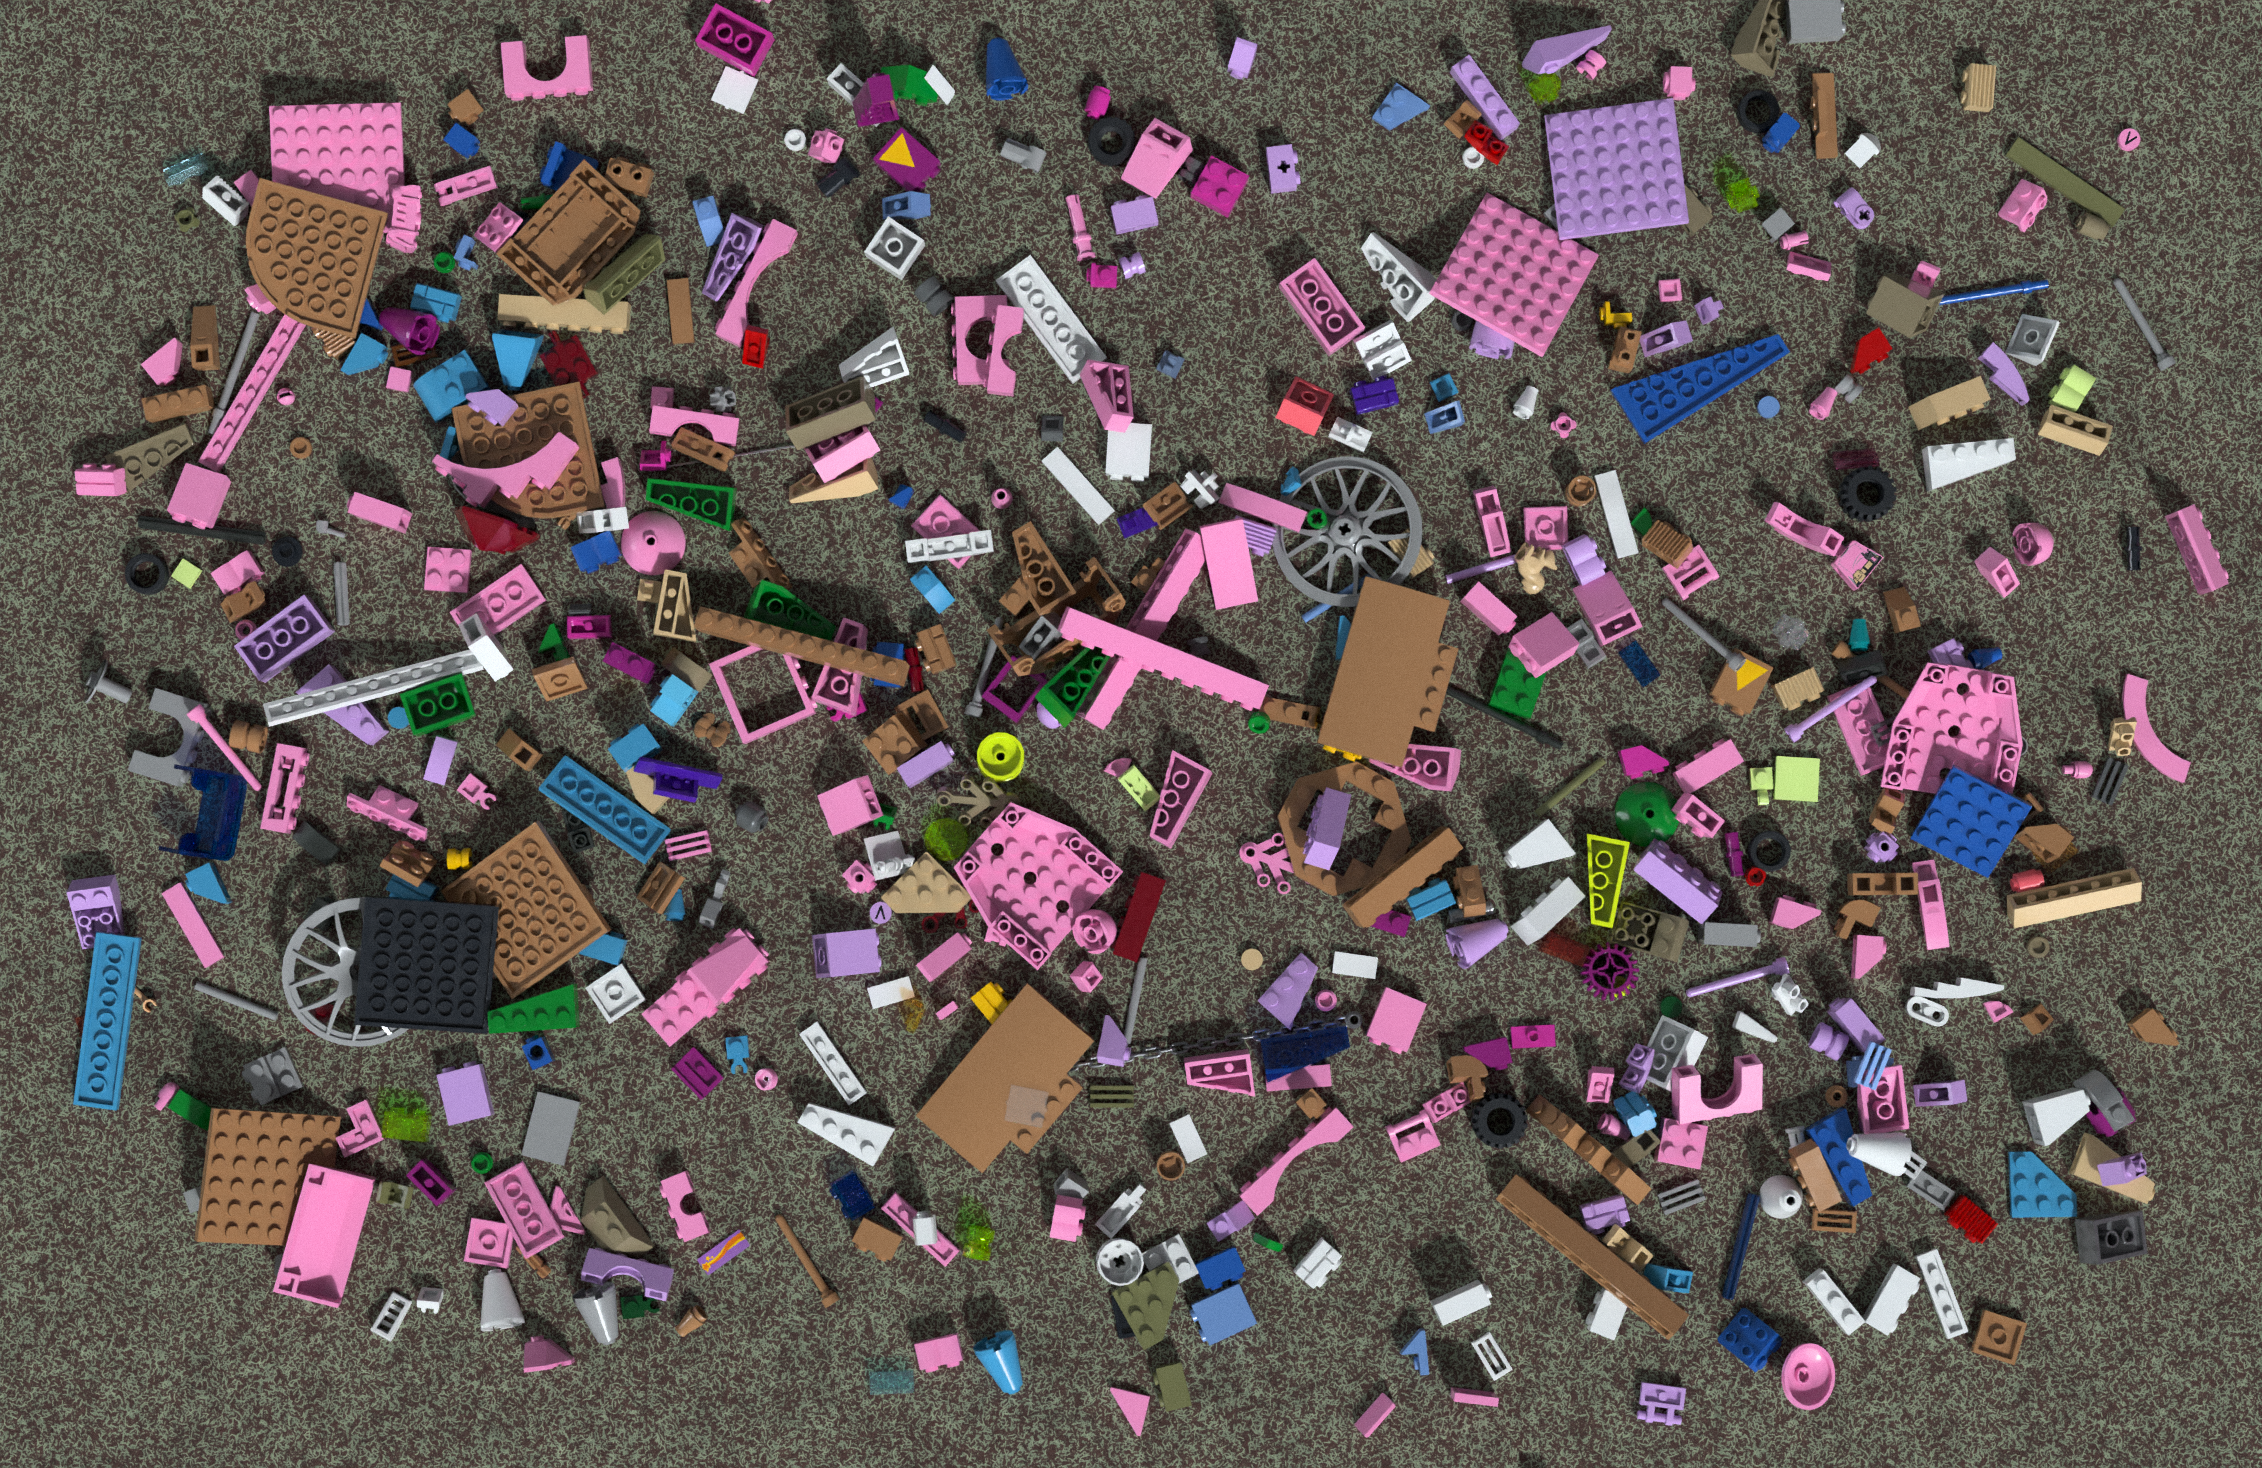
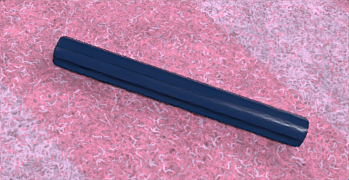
M1749 1193L1747 1195L1722 1291V1297L1725 1299L1733 1300L1760 1200V1196Z

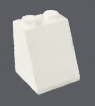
M1546 819L1503 852L1505 854L1503 859L1510 868L1521 869L1570 857L1576 853L1551 821Z
M2069 1088L2022 1101L2035 1144L2043 1146L2050 1145L2090 1111L2088 1106L2090 1105L2089 1095L2083 1089Z

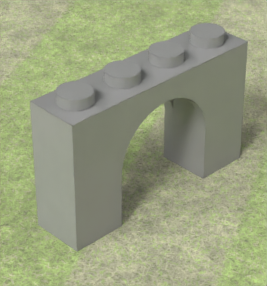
M155 688L149 709L177 719L183 728V742L177 752L167 757H158L143 751L134 750L128 771L183 787V784H186L190 777V771H188L190 763H194L197 756V751H195L197 742L200 743L204 735V730H202L199 722L191 721L186 714L198 704H201L206 710V718L209 720L211 714L210 705Z

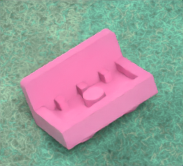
M2021 179L1999 211V217L2018 225L2020 231L2025 232L2034 223L2035 216L2039 210L2043 209L2047 203V195L2044 188Z

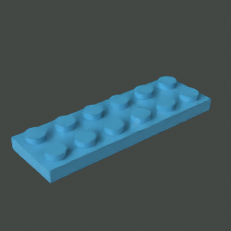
M566 755L539 787L540 792L643 864H646L671 831L669 827Z

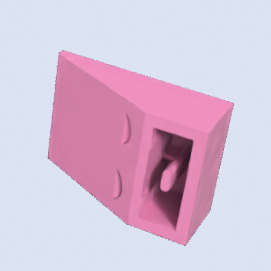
M1154 118L1143 132L1121 179L1156 199L1193 151L1190 137Z
M1612 571L1583 586L1579 585L1572 589L1600 647L1643 627L1632 604Z

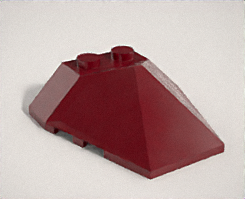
M466 506L455 507L454 513L467 538L472 542V545L481 551H493L505 555L506 551L513 553L540 538L538 533L527 530L525 527L520 528L518 524L504 518Z

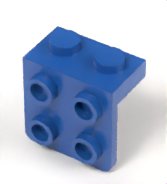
M555 142L554 147L551 146L549 148L547 165L541 169V183L545 187L557 191L583 160L588 162L596 171L599 163L596 159L571 151L564 144Z
M1742 1308L1718 1337V1342L1755 1373L1766 1365L1767 1358L1772 1352L1775 1353L1780 1348L1781 1341L1783 1340L1773 1329L1746 1308Z

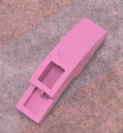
M1928 860L1912 863L1913 873H1918L1919 911L1927 950L1949 947L1944 903L1935 861Z

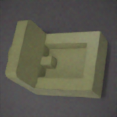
M380 1181L377 1189L376 1203L390 1204L409 1209L414 1187L392 1181Z

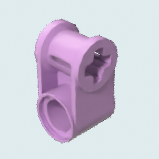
M1852 187L1834 201L1835 207H1839L1842 210L1841 214L1857 229H1865L1874 219L1872 208ZM1866 215V219H1859L1860 216Z

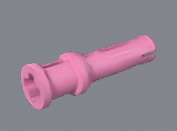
M1079 195L1067 196L1065 199L1074 231L1072 240L1076 244L1078 252L1077 261L1093 259L1096 255L1092 251L1090 243L1092 238L1087 233Z

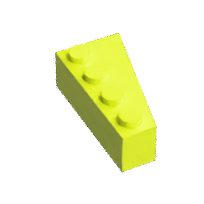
M1587 834L1590 916L1592 925L1613 928L1630 842Z

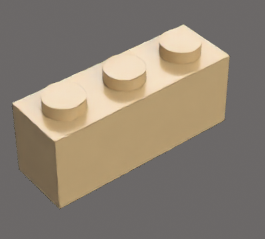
M2050 405L2042 418L2038 435L2100 456L2108 445L2113 426Z

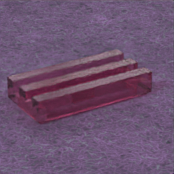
M1875 448L1832 452V460L1836 470L1879 466V458Z

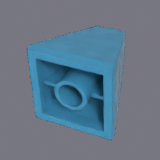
M502 329L492 333L503 384L507 385L508 390L520 391V387L524 386L544 335Z

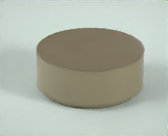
M2035 936L2029 939L2026 949L2032 957L2042 958L2049 952V943L2044 937Z

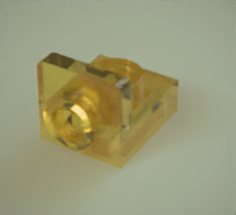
M912 999L911 1002L906 1000L904 1005L914 1009L915 1012L914 1014L909 1013L904 1024L907 1025L905 1030L914 1034L926 1010L922 1008L923 1003Z

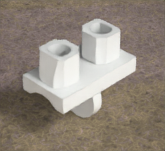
M1337 417L1328 437L1364 453L1373 432Z
M1194 469L1185 475L1186 479L1181 484V488L1187 494H1190L1195 488L1201 493L1194 500L1200 509L1220 499L1213 491L1219 487L1214 481L1217 478L1216 473L1209 476L1204 470L1199 475Z
M1784 974L1781 982L1774 984L1771 994L1775 1000L1780 1002L1786 1014L1792 1016L1795 1011L1802 1013L1809 1003L1802 997L1800 988L1794 984L1790 975Z

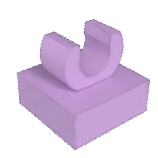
M1711 297L1703 299L1694 305L1702 325L1719 317L1718 310L1724 308L1720 300L1713 302Z

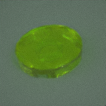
M949 817L939 818L927 828L924 837L925 846L936 859L942 861L954 860L967 847V831L963 824L956 819Z

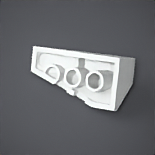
M1372 232L1361 249L1372 270L1380 272L1383 282L1380 284L1383 290L1388 288L1394 299L1390 300L1393 308L1409 322L1434 300L1435 297L1430 295L1429 292L1437 279L1425 268Z

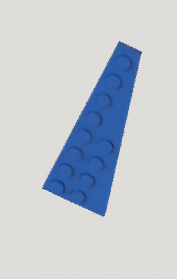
M1777 334L1615 387L1610 392L1645 444L1789 354L1790 351L1780 335Z

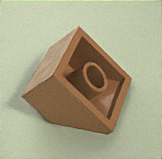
M2058 824L2025 827L2014 835V838L2046 863L2059 858L2074 837L2070 834L2071 831L2067 827Z

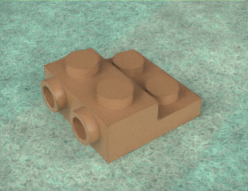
M399 840L392 847L390 853L382 860L380 867L419 887L431 875L438 861L433 859L431 854L415 849L411 843Z

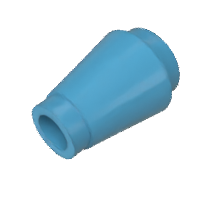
M681 889L677 890L664 911L667 921H683V916L686 915Z

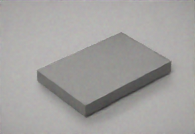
M538 1091L521 1155L564 1166L581 1102Z

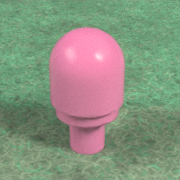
M2075 761L2070 765L2062 766V773L2070 774L2074 778H2088L2093 772L2092 765L2087 761Z
M174 1082L165 1084L159 1092L158 1097L160 1099L154 1107L161 1111L166 1104L169 1105L180 1089L178 1084Z

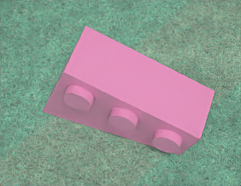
M1248 1049L1184 1058L1188 1085L1211 1089L1216 1088L1227 1090L1228 1092L1255 1096Z

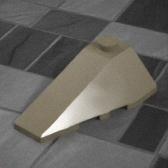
M1785 0L1758 1L1737 35L1732 48L1731 56L1741 67L1769 77L1774 76L1780 51L1775 50L1776 38H1781L1782 31L1779 30L1778 19L1783 18Z

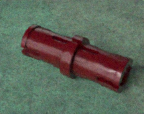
M918 648L905 649L906 662L910 665L908 675L911 692L925 690L921 673L923 667L920 666Z

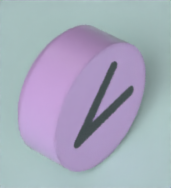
M877 902L870 909L871 919L879 924L886 923L892 916L891 908L884 902Z

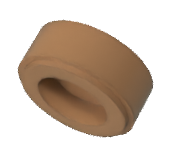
M296 437L290 443L292 455L299 459L307 458L312 453V443L305 437Z

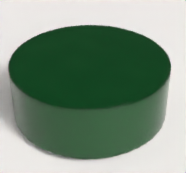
M1667 996L1660 1002V1011L1668 1018H1675L1682 1011V1003L1674 996Z

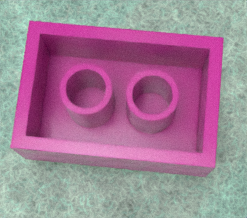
M715 3L695 42L699 48L755 77L775 39L771 32Z

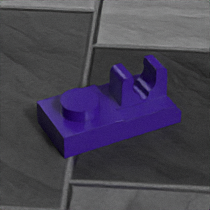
M1144 507L1117 518L1124 539L1158 526V523L1152 520Z

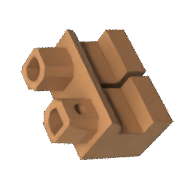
M1625 327L1617 330L1608 369L1627 374L1631 372L1641 331Z

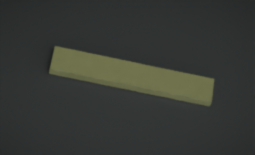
M2019 137L2005 155L2090 214L2106 220V223L2110 224L2111 228L2125 210V208Z

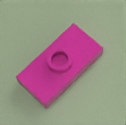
M1554 1024L1510 1027L1512 1049L1556 1046Z

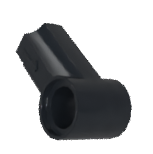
M846 156L839 160L833 166V170L819 180L816 185L827 198H830L844 185L851 184L850 181L855 177L858 178L861 173Z

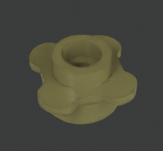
M191 207L175 214V220L180 225L182 232H188L190 228L198 227L200 224V220L194 214L195 210Z

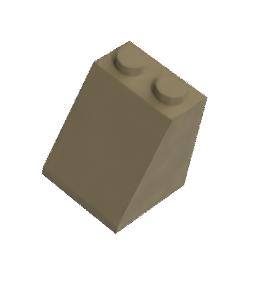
M1892 272L1882 276L1877 282L1876 287L1878 289L1875 295H1872L1868 301L1867 306L1869 308L1866 314L1911 338L1927 331L1945 293Z

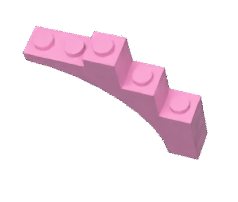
M558 432L535 455L519 463L502 468L480 469L466 467L450 462L439 455H436L432 462L436 465L435 470L445 477L449 474L454 478L453 482L463 489L467 486L463 491V494L467 497L465 501L475 508L478 505L485 508L498 488H500L499 492L505 497L510 498L513 496L517 499L531 478L533 479L531 482L538 488L543 489V487H546L550 490L579 447L571 439Z

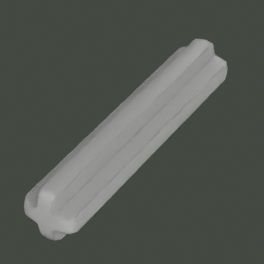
M336 562L333 565L337 624L346 626L350 623L347 568L345 562Z

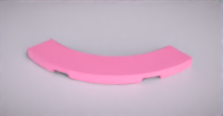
M2126 674L2123 684L2122 702L2124 719L2127 720L2135 717L2137 721L2133 743L2141 755L2158 771L2173 780L2184 783L2191 762L2178 757L2168 750L2154 733L2146 710L2148 680Z

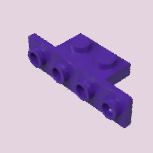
M639 757L634 766V772L654 776L653 794L694 803L698 796V785L717 789L723 778L722 774L715 773L714 771L696 769L692 766H682L672 762H663L649 757Z

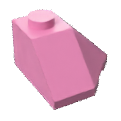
M544 1335L530 1337L531 1341L525 1343L524 1373L548 1370L557 1367L558 1364L566 1366L575 1362L572 1355L550 1338L544 1339Z

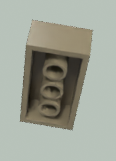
M864 375L786 405V433L795 448L800 450L876 420L875 394Z

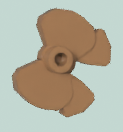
M712 713L702 715V718L695 724V736L698 738L707 737V739H710L713 747H720L725 743L728 733L731 732L729 723L723 721L715 728L713 727L715 715Z

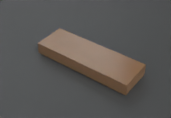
M689 279L667 280L673 345L694 343Z

